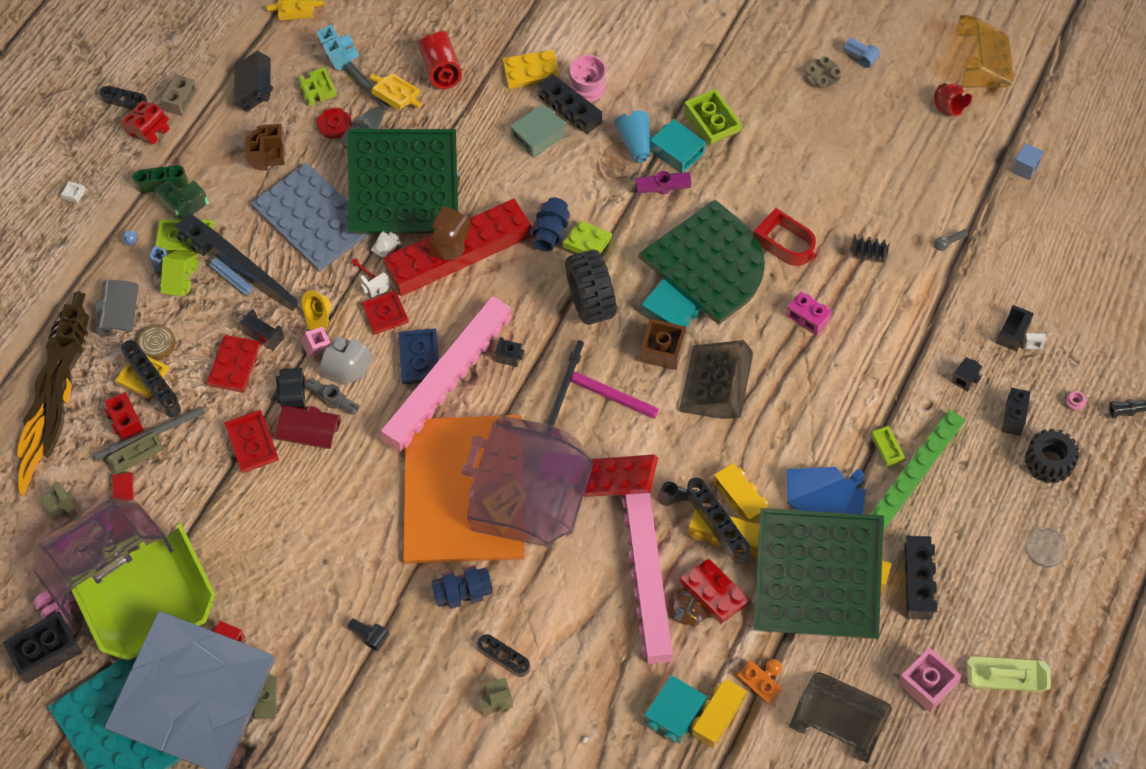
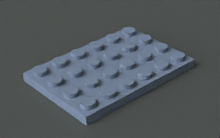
M307 162L251 202L252 208L318 272L322 271L370 235L349 234L348 201Z

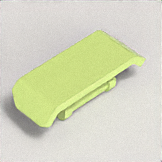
M970 656L967 662V682L975 688L1043 692L1051 688L1050 667L1045 661Z

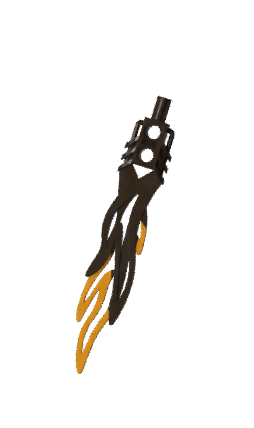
M81 291L74 293L71 305L64 304L63 310L59 312L57 320L51 326V332L46 343L47 362L36 379L35 399L23 420L25 427L17 450L19 459H22L32 439L33 441L19 469L18 487L22 497L26 494L37 464L44 454L47 458L50 457L63 428L64 402L65 404L69 403L72 389L71 371L84 351L82 347V342L84 345L86 344L84 335L88 336L86 328L89 314L83 308L86 294L81 293ZM58 369L56 383L53 392V386L51 384V381L55 372ZM46 408V415L40 418ZM45 425H46L44 441H43V443H42L40 449L37 451V453L35 454L34 458L32 459V461H31V463H30V465H29V467H28V469H27V471H26V474H25V470H26L27 464H28L29 460L31 459V457L33 456V454L35 453V451H36V449H37V447H38V445H39V443H40V440H41V437H42V434H43V430H44V427H45Z

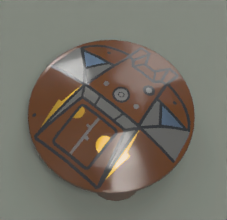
M684 587L676 590L669 599V614L681 624L697 626L708 614V611Z

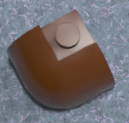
M282 124L257 126L256 130L247 135L245 140V156L250 166L259 170H268V166L285 165L286 147Z
M443 206L432 225L435 230L433 238L429 239L430 256L443 260H452L464 253V242L471 228V223L460 212Z

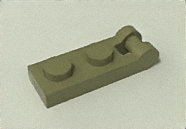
M155 432L111 454L107 457V462L113 467L112 471L114 474H122L127 469L163 451L164 447Z

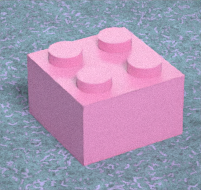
M928 648L901 675L898 685L931 713L958 685L961 675L932 649Z

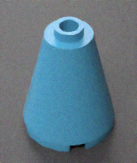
M631 111L632 115L626 116L625 113L614 121L615 128L632 159L642 163L650 157L649 116L646 111Z

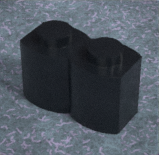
M302 367L279 370V376H276V385L279 387V392H276L277 403H280L281 407L284 405L305 407V377Z

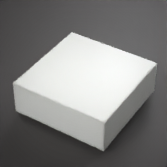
M68 181L61 193L62 199L78 203L86 188L83 185Z
M1026 333L1023 349L1042 350L1046 341V334Z

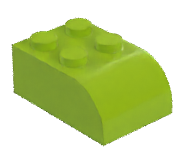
M716 88L685 102L684 115L700 138L706 141V145L714 144L742 130L743 125Z

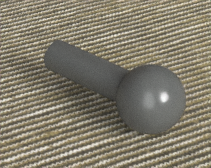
M963 229L947 238L938 237L934 242V247L939 251H945L949 244L968 236V232L966 229Z

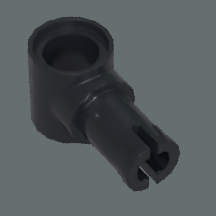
M671 481L665 482L659 491L658 501L664 506H670L674 502L689 501L687 489H682Z
M352 618L348 623V630L360 635L364 644L375 651L381 648L390 634L387 629L376 623L373 626L366 625L355 618Z

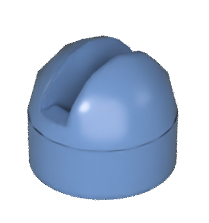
M124 231L123 242L129 246L134 245L138 234L133 231Z

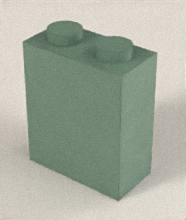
M541 104L510 125L511 137L533 158L566 136V123L564 120L559 119L554 111L544 104Z

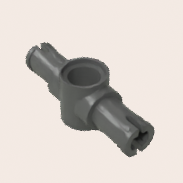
M311 378L310 382L308 381L306 384V389L318 394L319 398L324 400L329 408H342L351 415H355L359 409V404L346 398V395L341 393L339 387L334 384L323 385L314 378Z

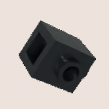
M965 357L954 372L951 383L968 392L974 383L977 385L981 380L983 366L976 360Z

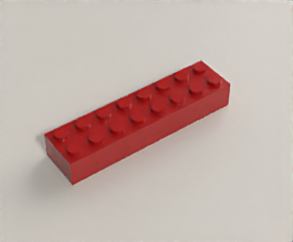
M515 198L468 219L471 223V228L464 242L465 251L456 259L443 260L430 256L429 239H432L433 235L383 257L385 270L400 296L402 297L530 238L531 223Z

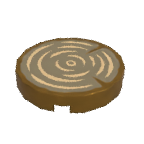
M153 325L141 332L137 344L146 356L154 360H160L172 353L176 340L173 332L168 327Z

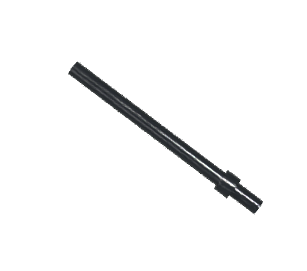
M581 340L577 341L574 351L569 356V365L542 435V440L549 441L571 377L582 357L580 354L584 342Z

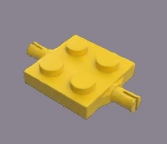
M278 0L277 4H267V12L278 11L279 21L313 18L315 7H325L324 0Z
M375 73L370 76V80L377 83L372 88L371 93L399 111L408 104L415 106L417 109L422 106V102L415 99L419 96L420 90L392 73L384 78L377 76Z

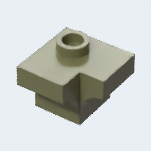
M60 482L52 485L53 489L41 497L54 521L61 517H69L72 521L79 518L72 504L75 502L74 497L70 491L66 492Z
M506 678L485 683L487 695L480 701L483 716L496 712L499 714L506 713L510 708H513L512 696Z

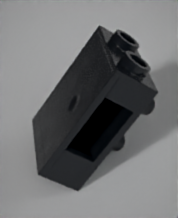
M257 50L234 68V105L248 112L261 102H268L270 100V92L273 91V86L271 85V58Z

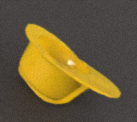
M309 290L304 293L301 302L306 324L309 330L323 327L325 331L329 323L328 315L331 312V302L325 295Z

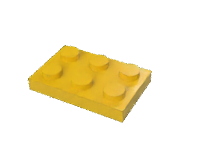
M554 50L503 58L509 89L537 85L552 73L560 79Z

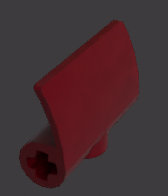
M284 405L279 416L275 439L331 449L334 432H338L340 428L341 416L321 412L319 408L314 406H306L304 409Z

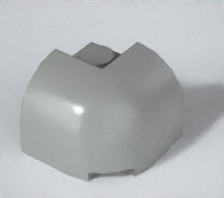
M336 336L330 348H326L321 361L322 377L343 385L358 379L361 380L373 361L372 353L363 343L352 338L349 341Z

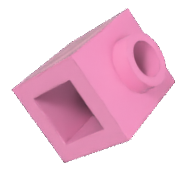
M323 327L305 332L301 340L308 357L325 352L326 348L330 345L329 337Z

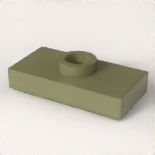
M276 676L268 677L254 708L255 720L276 718Z

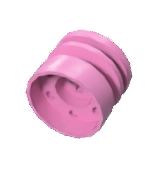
M584 55L576 58L570 66L569 86L589 102L597 101L605 92L607 70L605 63L593 55Z

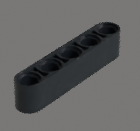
M133 340L125 341L121 346V351L128 365L165 415L168 417L177 416L181 412V406L175 393L140 346Z
M691 478L687 483V497L731 560L738 565L745 564L750 555L749 543L701 478ZM698 488L700 491L695 492L692 489ZM708 503V504H710L711 506H710V507H705V506H703V504ZM714 519H721L722 522L717 523ZM730 534V535H732V536H734V537H733V538H727V537H725V535ZM742 550V551H744L745 553H744V554H738L736 551Z

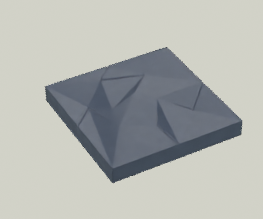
M159 611L106 723L105 729L203 769H228L276 658L272 654Z

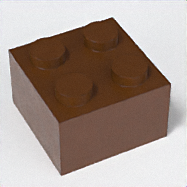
M649 319L640 349V362L677 370L686 341L687 327Z

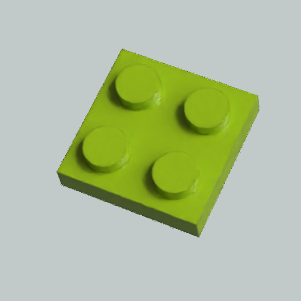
M580 220L564 240L563 248L575 253L591 249L602 253L612 239V233Z

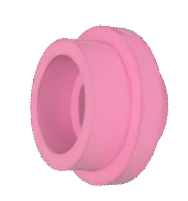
M1074 391L1068 394L1066 404L1073 410H1080L1085 406L1086 398L1083 393Z

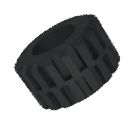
M1045 429L1041 431V434L1038 432L1032 438L1026 451L1025 463H1028L1027 469L1032 470L1031 474L1038 476V480L1042 481L1044 479L1046 483L1051 481L1059 483V480L1064 481L1067 479V476L1070 477L1080 455L1078 452L1079 446L1075 445L1076 441L1074 438H1069L1070 434H1063L1062 430L1057 432L1054 429H1050L1047 432ZM1043 452H1055L1062 460L1052 461L1045 457Z

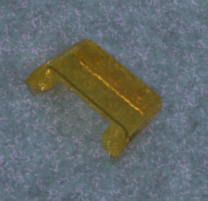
M960 15L956 36H975L978 57L973 56L965 63V72L962 80L963 88L1010 87L1014 82L1008 34L972 15Z

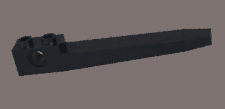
M190 212L174 226L176 238L181 243H186L193 252L199 253L202 256L210 252L278 303L292 311L297 307V300L283 286L219 233Z

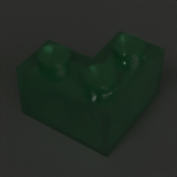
M169 179L154 189L159 203L176 220H182L189 212L193 215L209 204L205 191L194 180L180 190Z

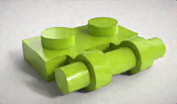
M325 67L309 72L310 78L305 79L304 76L298 78L299 87L304 92V99L310 106L315 105L314 99L316 97H319L322 102L337 96ZM314 85L315 89L310 90V86Z

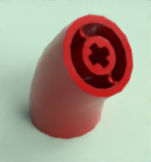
M436 32L417 41V46L433 86L444 90L456 86L461 80L462 69L448 32Z

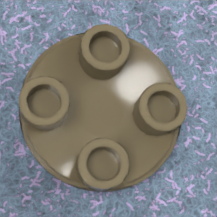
M823 56L809 64L806 69V77L812 85L818 88H829L840 80L841 69L829 57Z

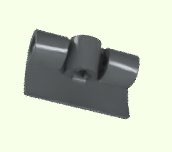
M105 280L103 282L101 298L96 303L98 315L97 334L110 336L113 334V329L133 331L139 287L137 283L121 280Z

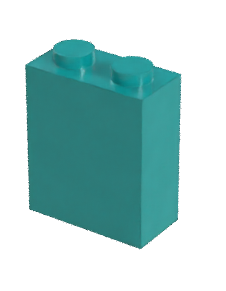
M673 119L669 124H665L658 134H654L651 137L650 151L678 172L683 173L706 152V141Z
M664 279L641 304V314L646 318L686 326L687 329L692 319L695 320L701 312L698 307Z
M671 675L644 715V722L650 730L655 732L658 730L664 734L668 741L681 744L690 730L694 719L701 713L707 701V696Z

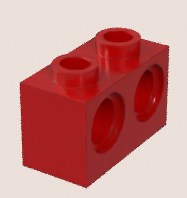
M126 392L104 401L107 406L104 409L108 420L113 419L114 421L111 426L115 435L120 434L122 440L144 431Z

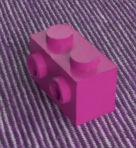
M800 291L787 306L786 316L817 336L830 321L832 311L826 305L815 301L812 296Z

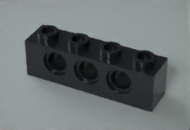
M553 73L537 85L539 99L548 103L554 111L562 114L567 121L575 124L580 131H584L588 135L602 123V111Z
M907 535L904 543L907 619L932 620L933 614L937 613L938 607L937 600H934L937 583L933 581V575L936 573V563L932 562V556H935V544H931V536ZM916 557H922L924 561H919ZM917 575L924 576L925 580L917 578ZM917 594H923L926 596V598L921 599L917 596Z

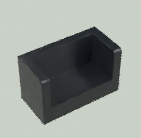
M1012 305L1009 316L998 334L996 344L1017 352L1030 326L1034 313Z
M253 309L240 321L244 334L256 341H260L262 345L272 351L285 338L282 327L278 325L276 328H273L258 319L256 311Z

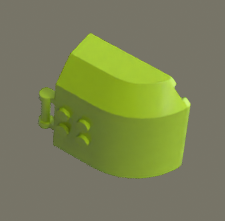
M181 522L177 523L178 528L148 545L145 544L139 532L134 535L135 537L110 549L107 547L102 550L108 562L107 565L82 576L72 578L69 575L65 577L101 652L128 661L138 657L159 611L197 626L206 623L216 594ZM139 544L140 549L114 561L112 556Z

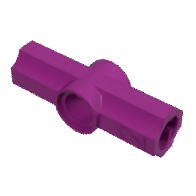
M660 171L656 176L635 178L637 194L657 192L665 195L671 190L691 188L689 172L670 174L667 171Z

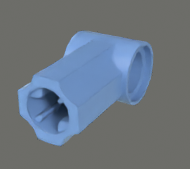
M849 38L843 49L846 53L857 58L859 63L865 68L871 67L881 55L880 50L876 46H866L854 38Z
M159 246L152 248L149 258L155 273L162 271L163 257L168 255L167 251Z

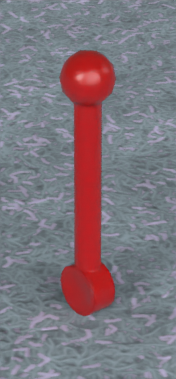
M358 259L352 260L353 266H358L372 279L377 277L363 267Z

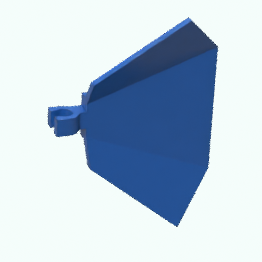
M837 467L787 469L788 504L798 511L863 514L866 490L856 486L864 480L862 477L864 473L857 469L847 480Z

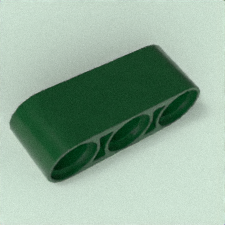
M180 165L141 169L133 174L137 190L141 193L181 189L188 184L186 172Z

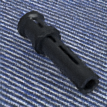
M1127 399L1125 402L1116 403L1111 401L1109 403V413L1112 419L1123 415L1130 417L1135 415V413L1146 411V400L1133 401Z

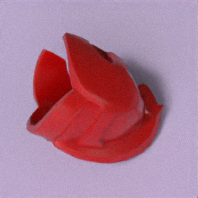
M943 83L939 84L935 91L934 102L940 112L946 115L959 116L971 104L973 95L966 93L963 96L964 90L961 85Z

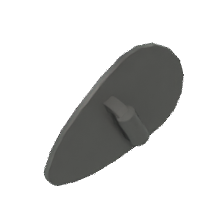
M375 107L362 117H355L353 120L354 124L349 129H379L384 114L382 107ZM347 131L341 138V143L345 148H348Z

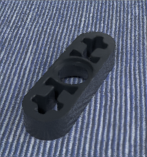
M104 86L99 91L104 103L132 110L141 101L148 102L147 97L142 93L113 86ZM122 96H128L127 100H120Z
M489 634L482 635L478 639L477 646L482 655L518 677H524L529 673L530 662L525 656ZM490 641L491 647L495 649L494 654L493 649L490 647H483V642L488 643ZM501 651H507L510 656L506 660H500L498 654ZM513 657H515L514 660L517 664L521 665L524 663L525 669L520 668L517 670V665L512 662Z

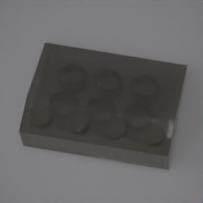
M744 340L693 345L679 409L680 412L720 419L741 418L754 353Z

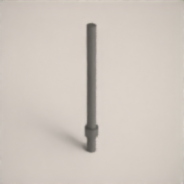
M203 407L195 409L118 444L108 445V448L95 453L94 456L97 461L153 432L156 435L205 414Z

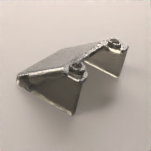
M815 673L798 701L789 727L801 734L806 733L810 726L854 746L853 757L868 763L892 707L886 701L829 675Z

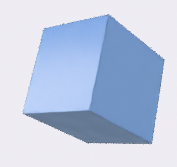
M1025 143L1015 159L1012 173L1030 181L1040 165L1044 151Z

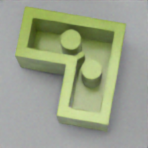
M176 250L163 257L160 293L182 297L190 291L191 281H189V277L199 267L197 253Z

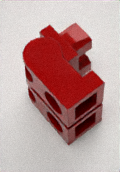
M144 101L140 102L132 110V113H129L120 122L128 136L133 137L136 134L138 138L144 139L148 144L152 145L159 139L155 134L157 131L164 134L170 129L167 123L169 118L156 104Z

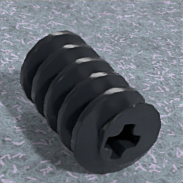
M853 234L850 252H852L853 258L859 253L860 259H863L866 254L868 260L874 256L875 262H877L882 257V262L885 263L890 242L886 245V240L883 239L881 244H879L878 238H875L874 242H872L870 236L864 241L863 235L857 240L856 234Z

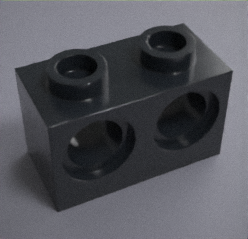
M1011 387L1007 397L1001 432L1021 436L1026 423L1031 391Z

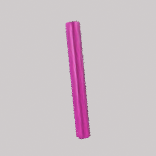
M574 372L571 377L573 383L651 418H656L659 409L581 373Z

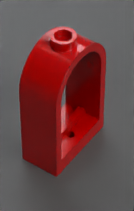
M775 208L753 232V237L759 241L763 249L789 265L801 266L809 261L813 262L818 255V252L815 251L816 238L814 233L778 208ZM779 224L807 242L810 248L800 253L792 252L769 238L768 235Z

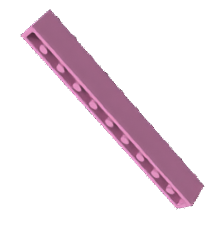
M493 296L381 430L382 441L399 452L404 447L407 448L410 445L414 434H418L422 430L423 423L427 419L432 418L436 407L444 403L449 391H454L458 380L466 376L471 364H476L480 353L488 349L490 341L498 337L502 326H506L510 322L512 317L510 315V306Z
M650 493L628 494L621 498L623 509H627V514L624 515L625 527L629 526L630 531L626 533L627 544L632 546V551H629L630 563H634L635 568L631 569L632 581L637 583V588H634L635 600H639L640 605L636 607L637 618L642 619V626H639L640 638H644L645 645H641L643 658L647 657V664L672 662L673 653Z

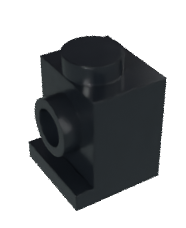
M500 337L495 351L496 363L518 367L520 360L523 361L525 355L522 344L507 341Z

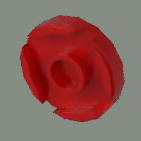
M341 108L326 109L317 118L319 133L329 139L341 138L347 129L352 126L350 114Z

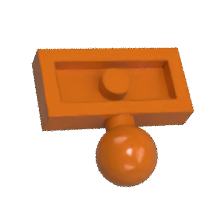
M771 659L766 663V670L763 671L751 660L737 674V677L769 705L782 691V687L771 678V676H777L781 673L782 664L776 659Z

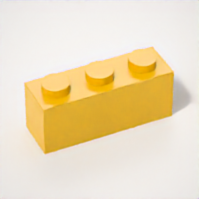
M732 463L714 474L713 484L742 520L752 523L760 521L761 508L769 509V504L764 497H760L757 493L755 485L752 482H748L743 470L740 467L737 468Z
M726 678L722 684L717 683L713 690V698L711 701L707 700L702 708L703 714L700 718L696 717L691 725V728H693L692 737L712 749L716 747L746 699L747 690Z

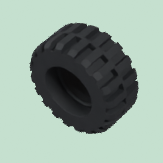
M591 249L570 255L565 260L566 275L572 299L581 321L584 324L591 325L612 319L617 313L616 297L608 268L601 253L598 250Z

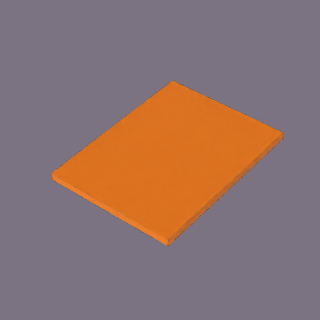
M522 415L427 419L423 423L422 430L418 434L415 433L410 445L407 448L405 447L404 564L525 559L524 504H522L505 533L501 532L482 504V500L515 480L523 490Z

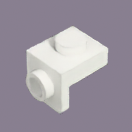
M382 231L371 250L383 258L392 254L396 246H402L403 243L398 240V235L392 232L387 234Z
M384 272L369 282L363 275L360 276L361 284L359 286L363 293H368L371 298L386 292L390 288L389 278Z

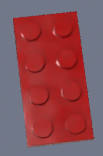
M655 454L588 459L579 494L582 497L650 493L659 458Z

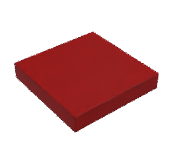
M396 290L361 302L374 335L409 323Z

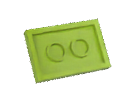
M159 220L156 246L164 248L168 254L176 250L195 253L186 243H181L175 236L174 226L181 220ZM201 220L214 230V220Z

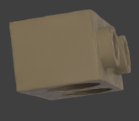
M175 74L174 78L170 80L165 93L161 95L160 102L163 110L183 116L198 91L195 80Z

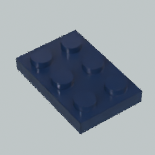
M436 328L399 332L402 385L421 383L438 363Z

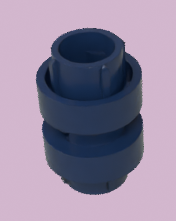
M552 197L539 206L536 220L530 231L533 245L537 249L552 251L555 246L562 243L565 234L564 229L567 228L571 217L568 211V204L564 200Z
M475 565L463 568L462 575L455 576L454 571L441 573L440 579L432 581L433 593L438 607L448 605L449 609L461 607V600L468 598L471 604L483 601V596L493 593L488 569L485 567L476 569Z

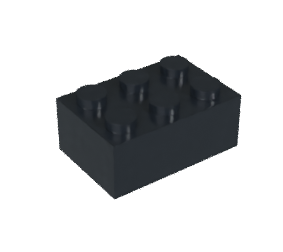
M60 611L3 642L19 676L26 684L83 653Z

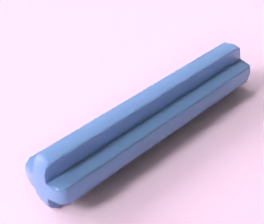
M218 258L211 260L210 267L243 294L247 295L252 292V286Z

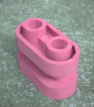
M67 581L46 590L33 600L36 609L41 611L40 616L42 620L58 611L64 617L79 609V605Z

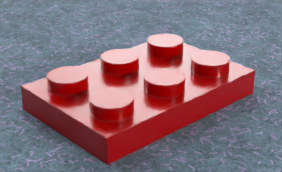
M224 335L207 379V385L244 393L261 347L260 341Z
M261 410L224 422L242 474L279 461Z
M709 558L683 575L679 580V583L720 624L742 610L751 601Z

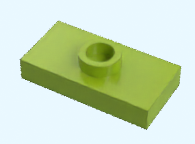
M889 426L871 431L870 435L886 467L905 461V457Z

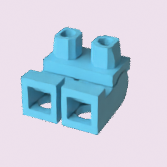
M332 24L317 31L328 57L337 70L346 68L345 65L360 56L355 46L346 50L347 47L354 44L350 35L347 34L340 38Z

